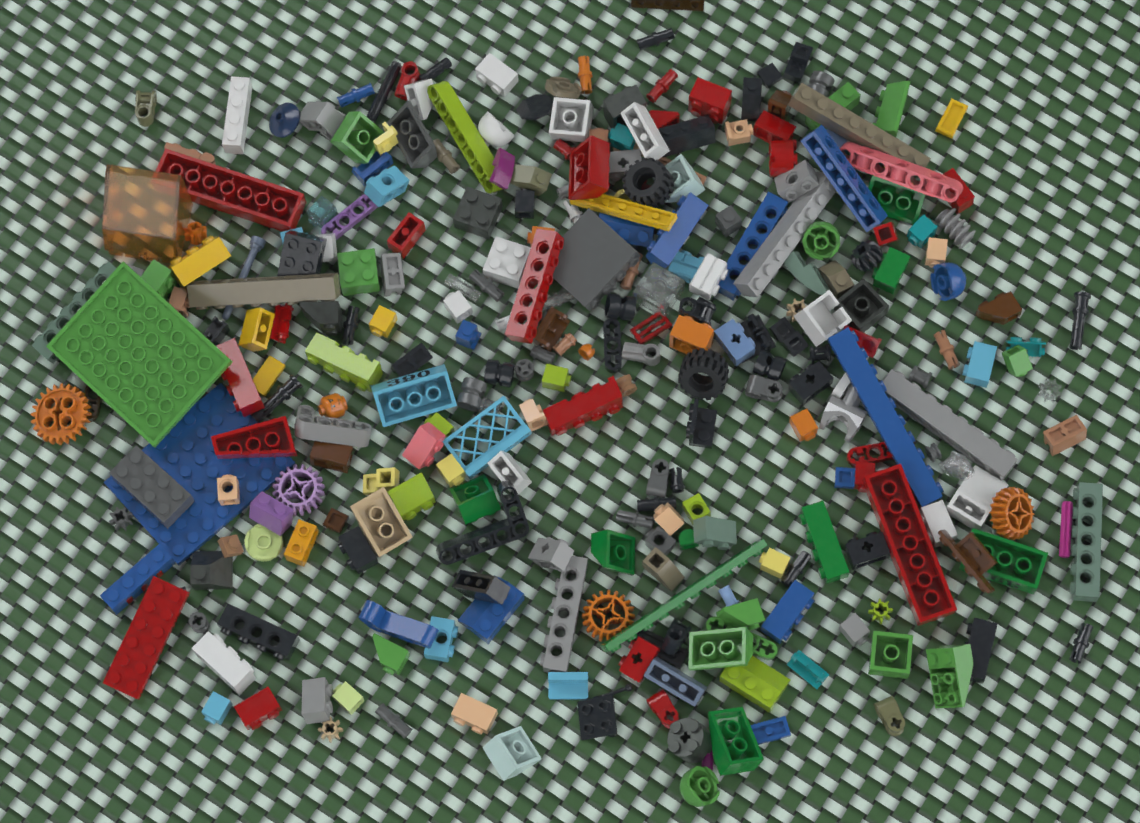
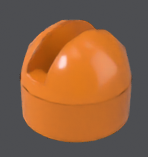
M584 344L578 349L581 357L587 361L595 354V348L591 349V344Z

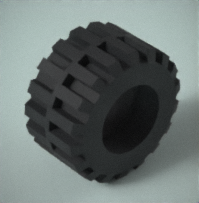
M642 158V161H634L635 164L629 166L630 169L625 171L626 177H623L622 180L625 193L632 202L654 208H659L658 205L660 204L663 206L665 204L664 200H669V194H673L674 191L672 188L674 186L672 175L659 160L655 161L654 158H649V160ZM656 178L650 188L641 190L643 183L647 179Z
M700 348L699 351L694 349L692 353L688 352L686 357L684 356L678 375L680 388L685 389L684 393L690 394L694 399L695 397L699 398V400H703V398L711 400V397L717 398L718 394L721 395L723 393L729 374L728 362H725V358L723 356L720 357L718 352H712L711 349L705 350ZM699 373H705V374H707V375H709V376H704V375H701V374H699Z

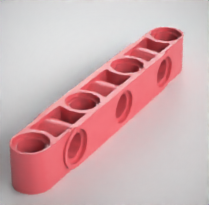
M846 142L840 147L847 160L857 170L947 202H954L963 191V185L958 180L881 151L853 142ZM844 150H847L850 155H847ZM879 163L884 164L885 168H882ZM914 175L918 176L920 181L916 180ZM949 188L954 189L956 194L951 193Z

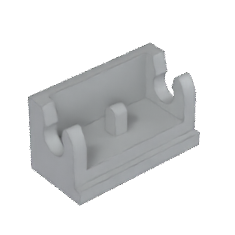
M401 253L382 254L380 267L384 297L390 296L392 292H397V295H400L402 290L405 289Z

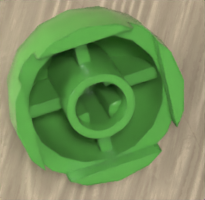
M817 221L810 224L802 239L806 254L817 260L833 257L840 247V234L836 227L825 221Z
M695 766L684 773L681 778L680 793L683 799L690 805L696 807L710 805L718 799L720 790L717 791L718 778L706 766Z

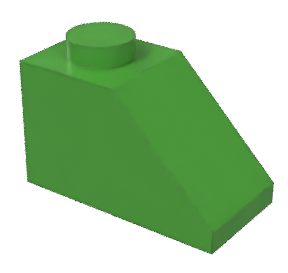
M758 598L727 606L716 612L717 617L736 628L747 627L749 631L760 628L759 624L765 621Z
M374 633L372 637L383 671L390 675L394 673L400 675L410 657L409 651Z

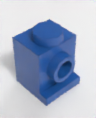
M463 319L455 335L456 342L459 345L474 350L482 333L478 331L476 324Z

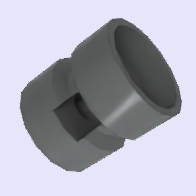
M813 71L809 79L811 84L807 86L828 98V92L831 91L835 81L831 75L825 72Z
M465 377L461 386L463 392L459 393L456 404L462 409L478 412L483 402L481 397L485 395L487 384L475 378Z

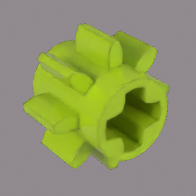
M879 598L878 603L871 602L870 606L873 609L868 610V614L873 615L872 622L878 620L882 624L884 619L890 620L891 617L887 613H892L893 609L888 608L889 601L884 603ZM878 608H881V610L884 611L882 615H880L879 611H877Z

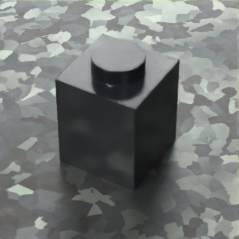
M530 189L516 190L515 218L534 219L535 191Z

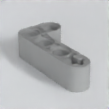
M308 405L298 406L294 424V434L298 438L355 447L368 446L372 429L371 425L364 422L316 416L314 408Z

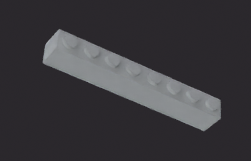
M816 172L819 186L795 199L733 283L743 296L759 297L804 236L806 229L815 221L836 192V189L823 172Z
M891 369L884 378L883 383L887 388L885 394L888 398L891 397L896 407L1001 481L1005 479L1018 460L1011 451L1002 449L996 440L984 436V433L979 428L970 426L964 417L955 415L950 407L941 405L933 395L923 392L918 384L909 382L901 372H895Z

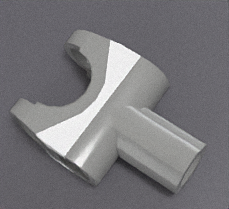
M850 384L843 399L831 396L819 428L824 430L826 425H829L832 421H842L847 427V434L844 439L847 442H850L859 431L867 414V411L858 408L861 400L852 384Z

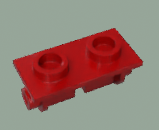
M285 303V306L282 304L275 306L270 339L283 344L286 343V339L289 338V321L291 320L292 311H294L293 305Z

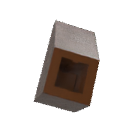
M1011 291L1006 294L1002 292L994 300L981 303L978 306L976 316L980 319L1004 325L1020 317L1022 308Z

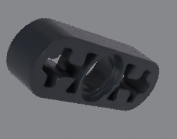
M609 318L603 324L605 369L610 373H617L622 367L620 323L617 319ZM610 324H614V327H617L614 328V336H610ZM614 341L618 344V347L615 350H610L607 344ZM611 355H615V363H619L615 364V367H611V364H609L611 363Z

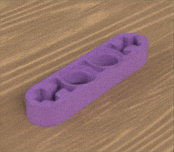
M363 194L326 223L321 229V234H327V230L333 231L337 240L378 208V206L372 200L370 201L366 194ZM362 206L364 208L363 213H354L355 207ZM344 217L350 220L345 226L339 223L340 219Z

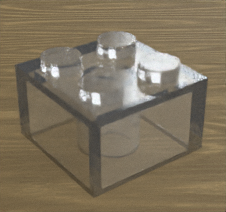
M653 262L634 289L633 297H636L638 304L654 313H659L660 316L666 317L684 291L685 280Z

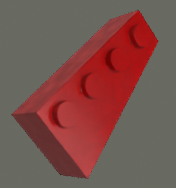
M614 376L607 378L609 382L600 385V383L593 385L592 389L587 393L580 391L574 394L570 401L564 399L543 409L551 435H562L568 429L573 427L575 429L580 428L588 421H598L603 415L608 413L612 415L619 412L623 408V399Z
M286 416L211 436L215 455L218 459L297 456Z

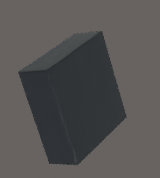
M773 63L757 71L758 77L762 78L766 88H769L783 78Z

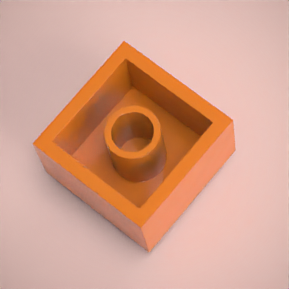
M679 315L670 333L669 347L685 354L688 352L692 353L694 349L698 351L700 348L708 350L713 344L714 329L709 324L696 322L690 316Z

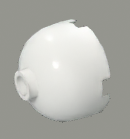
M488 111L479 121L478 131L487 146L491 144L494 147H502L514 138V134Z

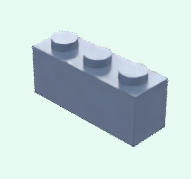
M658 657L652 660L644 674V677L694 707L699 703L707 689V686Z

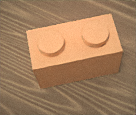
M463 693L460 694L451 713L456 724L460 726L466 724L472 727V731L480 735L482 733L488 735L498 715L497 709Z

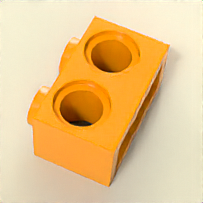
M298 519L284 552L287 561L305 567L319 533L316 525Z

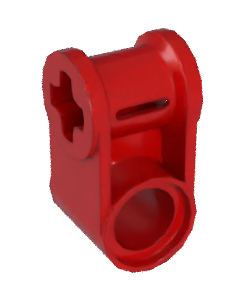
M663 689L646 699L649 707L657 715L665 728L670 729V725L673 722L679 721L678 712ZM670 715L671 717H673L674 720H667L666 716Z

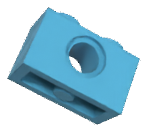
M394 165L389 169H384L376 177H370L366 182L364 193L378 207H381L404 193L409 179Z
M431 616L430 625L439 631L431 648H425L424 656L426 659L448 662L449 657H453L455 646L452 645L453 638H457L458 627L455 620ZM445 636L447 640L445 643L440 644L437 642V638Z

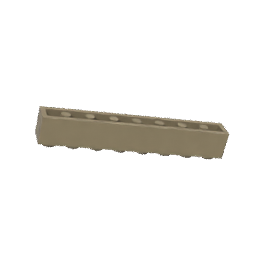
M804 83L797 87L788 103V106L850 142L881 151L925 168L931 159Z
M338 273L192 281L187 285L189 306L196 307L197 310L207 309V306L221 309L225 308L226 305L239 308L243 307L244 304L257 307L261 306L262 303L276 306L280 302L294 305L298 304V301H335L341 295Z

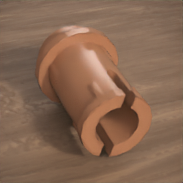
M571 333L565 334V337L553 347V350L560 357L572 345H576L575 342L577 340Z

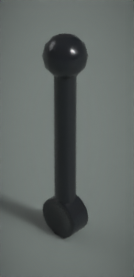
M627 684L623 688L593 698L615 695L624 691L629 692L633 689V686Z

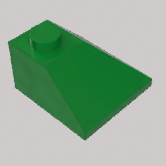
M608 529L591 533V553L603 568L631 576L634 575L635 537Z

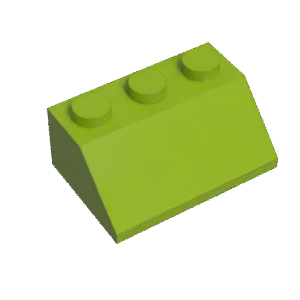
M751 656L747 666L726 667L719 682L769 713L791 681V679L754 656Z

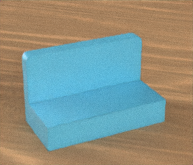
M548 672V697L550 700L588 699V672Z

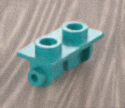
M1011 337L1010 340H1005L1006 343H1010L1006 350L1020 345L1027 349L1028 356L1041 357V355H1045V348H1042V344L1046 345V342L1041 341V338L1031 337L1030 341H1022V337Z
M800 650L795 652L786 664L815 689H818L829 676L825 670Z

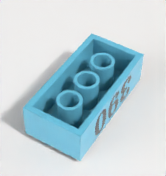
M445 364L371 385L383 427L457 406Z

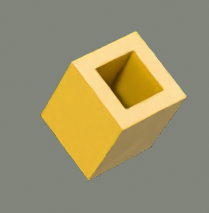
M379 305L369 322L371 333L377 337L383 336L388 338L397 321L396 312Z

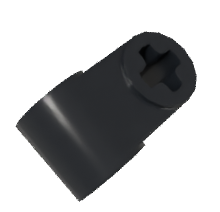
M685 297L680 301L678 312L681 316L687 315L700 324L706 323L711 326L710 320L717 308L710 303ZM687 305L690 306L692 310L685 311L683 307Z
M674 618L663 640L662 650L667 654H676L683 643L686 642L692 626H686Z

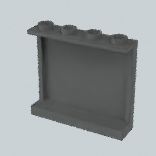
M588 208L563 236L564 246L560 250L558 265L555 267L553 278L585 308L591 311L598 307L604 295H608L613 290L614 284L626 276V271L638 263L641 255Z

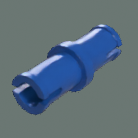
M371 83L356 90L353 88L351 92L339 96L337 99L341 108L353 102L357 101L358 103L360 99L375 94Z

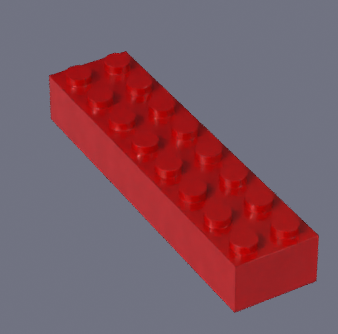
M166 148L151 180L155 190L282 232L296 228L306 205L303 193Z
M898 464L864 476L862 480L880 530L886 539L891 553L890 556L917 626L954 614L957 611L955 602L902 465Z

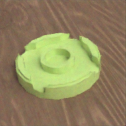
M256 524L246 533L244 539L248 554L253 559L261 562L276 558L284 545L282 535L279 536L260 524Z

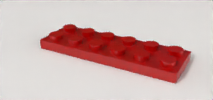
M153 576L105 676L103 684L135 699H140L190 592Z

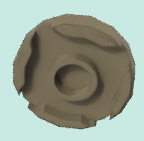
M550 77L545 83L546 91L553 96L578 99L581 95V86L575 82L574 84L570 83V80L567 78Z

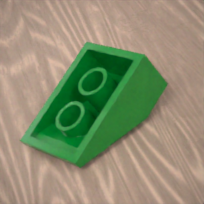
M737 707L708 712L713 759L720 776L754 771L764 758L744 708Z

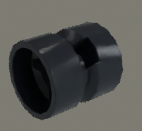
M610 293L607 295L604 310L606 318L617 319L620 317L621 320L627 321L634 319L636 297L624 295L621 298L618 294Z
M761 350L754 365L753 373L760 376L767 375L768 379L779 381L787 360L779 356L773 357L772 353Z
M488 359L484 382L492 385L499 383L500 386L511 388L515 363L504 362L500 364L498 360Z

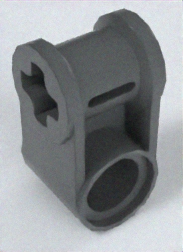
M758 375L749 376L745 390L746 396L774 403L781 400L783 394L782 385L778 381L766 379ZM773 389L777 390L774 394H771Z
M657 459L653 462L646 495L666 497L669 477V464L666 460ZM660 466H662L664 469L662 470V473L658 472Z

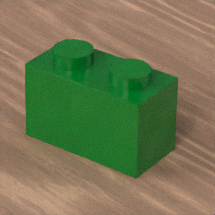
M890 247L888 252H883L881 265L879 268H875L871 278L874 279L873 286L894 294L911 256Z

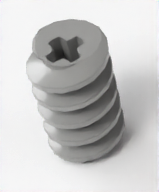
M955 208L951 210L945 209L936 217L934 222L940 223L939 227L941 229L945 228V234H950L949 238L951 240L955 239L954 243L956 245L960 244L959 249H961L972 240L976 231H968L971 227L970 224L965 227L963 226L966 220H958L961 214L953 215L956 211Z

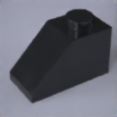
M744 77L741 120L757 121L759 118L762 78Z

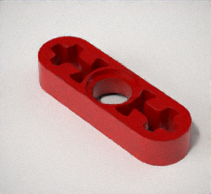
M884 442L850 449L847 454V462L855 467L856 462L878 463L893 460V457L889 451L886 452V456H883L884 451L888 450ZM877 449L880 452V456L872 458L869 455V451ZM863 451H866L867 460H864L865 456L859 457L858 461H855L854 458L851 459L853 453L860 456L863 455Z

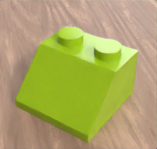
M422 473L415 475L388 491V495L403 521L413 519L417 515L416 513L421 510L426 511L433 507V503L436 502Z

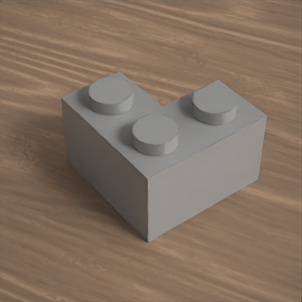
M328 101L307 102L300 113L299 122L309 131H319L331 141L346 115L338 112L335 106Z

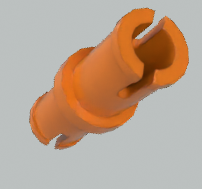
M585 56L578 57V78L580 79L582 89L581 94H584V91L585 94L593 92L589 56H586V59Z

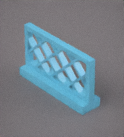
M502 396L444 439L443 443L464 469L469 479H472L489 466L487 463L500 451H510L530 436L532 432L505 396ZM502 402L508 407L507 415L496 414L497 406ZM485 415L493 416L492 425H480L481 418ZM495 417L506 418L505 428L494 427ZM509 419H516L521 424L515 430L507 429ZM476 427V438L465 437L466 429ZM480 428L491 429L489 440L478 438ZM493 430L504 431L503 439L500 441L492 440ZM454 438L462 439L460 449H453L448 442ZM464 439L475 441L474 451L463 450ZM478 441L489 443L486 452H476ZM462 453L473 454V460L467 466L461 461Z

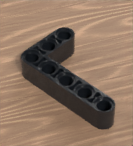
M502 481L497 487L507 519L440 543L436 548V553L441 563L445 565L453 564L523 538L529 533V525L519 495L510 481ZM506 489H512L510 494L503 495ZM517 506L516 511L509 512L511 507ZM517 524H523L522 528L515 529ZM500 530H505L502 536H497ZM487 537L485 542H478L480 538ZM463 544H469L466 549H460ZM444 551H450L449 555L442 556Z

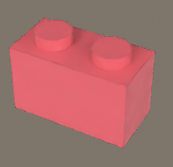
M427 422L418 428L402 456L418 469L425 466L429 467L435 460L433 457L435 453L439 452L443 447L446 435L430 422Z

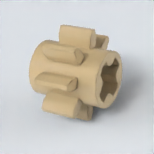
M794 299L792 305L787 304L789 311H787L786 316H791L792 322L797 321L794 318V315L797 314L795 311L798 309L802 310L808 305L805 306L804 300L797 301Z
M330 717V721L322 722V728H318L319 732H323L321 739L324 740L327 737L330 743H332V739L337 738L339 740L338 734L343 732V728L337 727L340 725V721L333 722ZM328 727L333 728V729H334V732H333V733H331L330 731L328 732V731H327V728H328Z

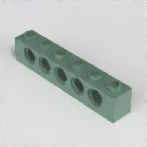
M108 261L99 268L98 273L86 282L82 291L74 295L72 302L68 306L63 307L60 315L47 325V329L35 338L32 346L49 362L54 364L58 357L46 346L52 337L56 336L64 327V324L76 314L77 310L87 302L89 297L97 291L103 281L116 270L112 263Z
M1079 482L1077 488L1073 490V500H1076V507H1073L1072 518L1075 519V526H1072V537H1075V544L1071 546V556H1074V563H1071L1070 575L1074 576L1073 582L1070 583V594H1073V600L1097 602L1100 596L1103 484ZM1088 501L1091 503L1092 507L1087 508L1083 505L1082 502ZM1082 520L1090 521L1091 526L1083 525ZM1081 539H1088L1091 545H1084ZM1081 557L1088 558L1090 564L1082 563ZM1086 576L1089 579V583H1083L1080 577Z

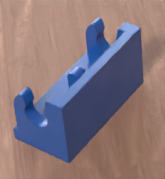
M375 152L368 164H361L357 168L354 166L352 173L366 186V182L370 177H376L381 171L386 168L388 169L393 164L392 156L387 152L382 155Z

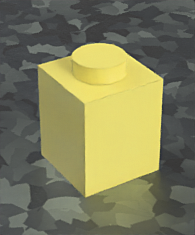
M452 453L436 464L438 472L450 488L454 485H460L465 480V471Z
M769 547L767 553L763 552L759 559L761 563L760 570L782 579L791 557Z

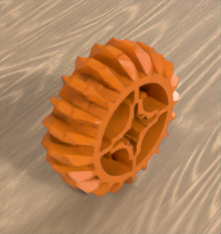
M1015 487L1004 488L996 492V497L992 498L993 504H990L992 511L989 512L992 515L990 519L993 522L992 528L996 529V534L1009 540L1020 539L1024 535H1028V530L1032 529L1031 523L1034 522L1032 516L1035 515L1032 512L1034 508L1031 505L1032 499L1028 498V493H1025L1023 489Z
M607 590V595H604L603 591H599L600 597L593 594L592 598L594 601L588 599L587 604L589 606L583 607V610L587 612L582 614V618L587 619L583 621V625L588 626L586 629L587 633L593 631V638L599 635L600 642H602L603 637H606L607 641L610 637L615 636L634 623L631 620L635 619V614L631 613L634 611V607L629 606L631 604L630 600L624 601V594L618 597V591H615L614 595H611L610 590ZM609 602L606 608L596 609L600 604ZM616 604L624 611L625 618L620 617V614L614 611ZM611 610L612 618L610 617L606 622L605 614L607 615ZM592 615H596L597 618L603 621L601 628L594 623ZM619 623H621V625H620L618 628L613 629V630H608V628H609L610 625H612V624H618V625H619Z

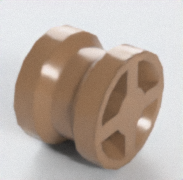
M630 374L616 380L622 397L629 396L637 390V386L632 383Z

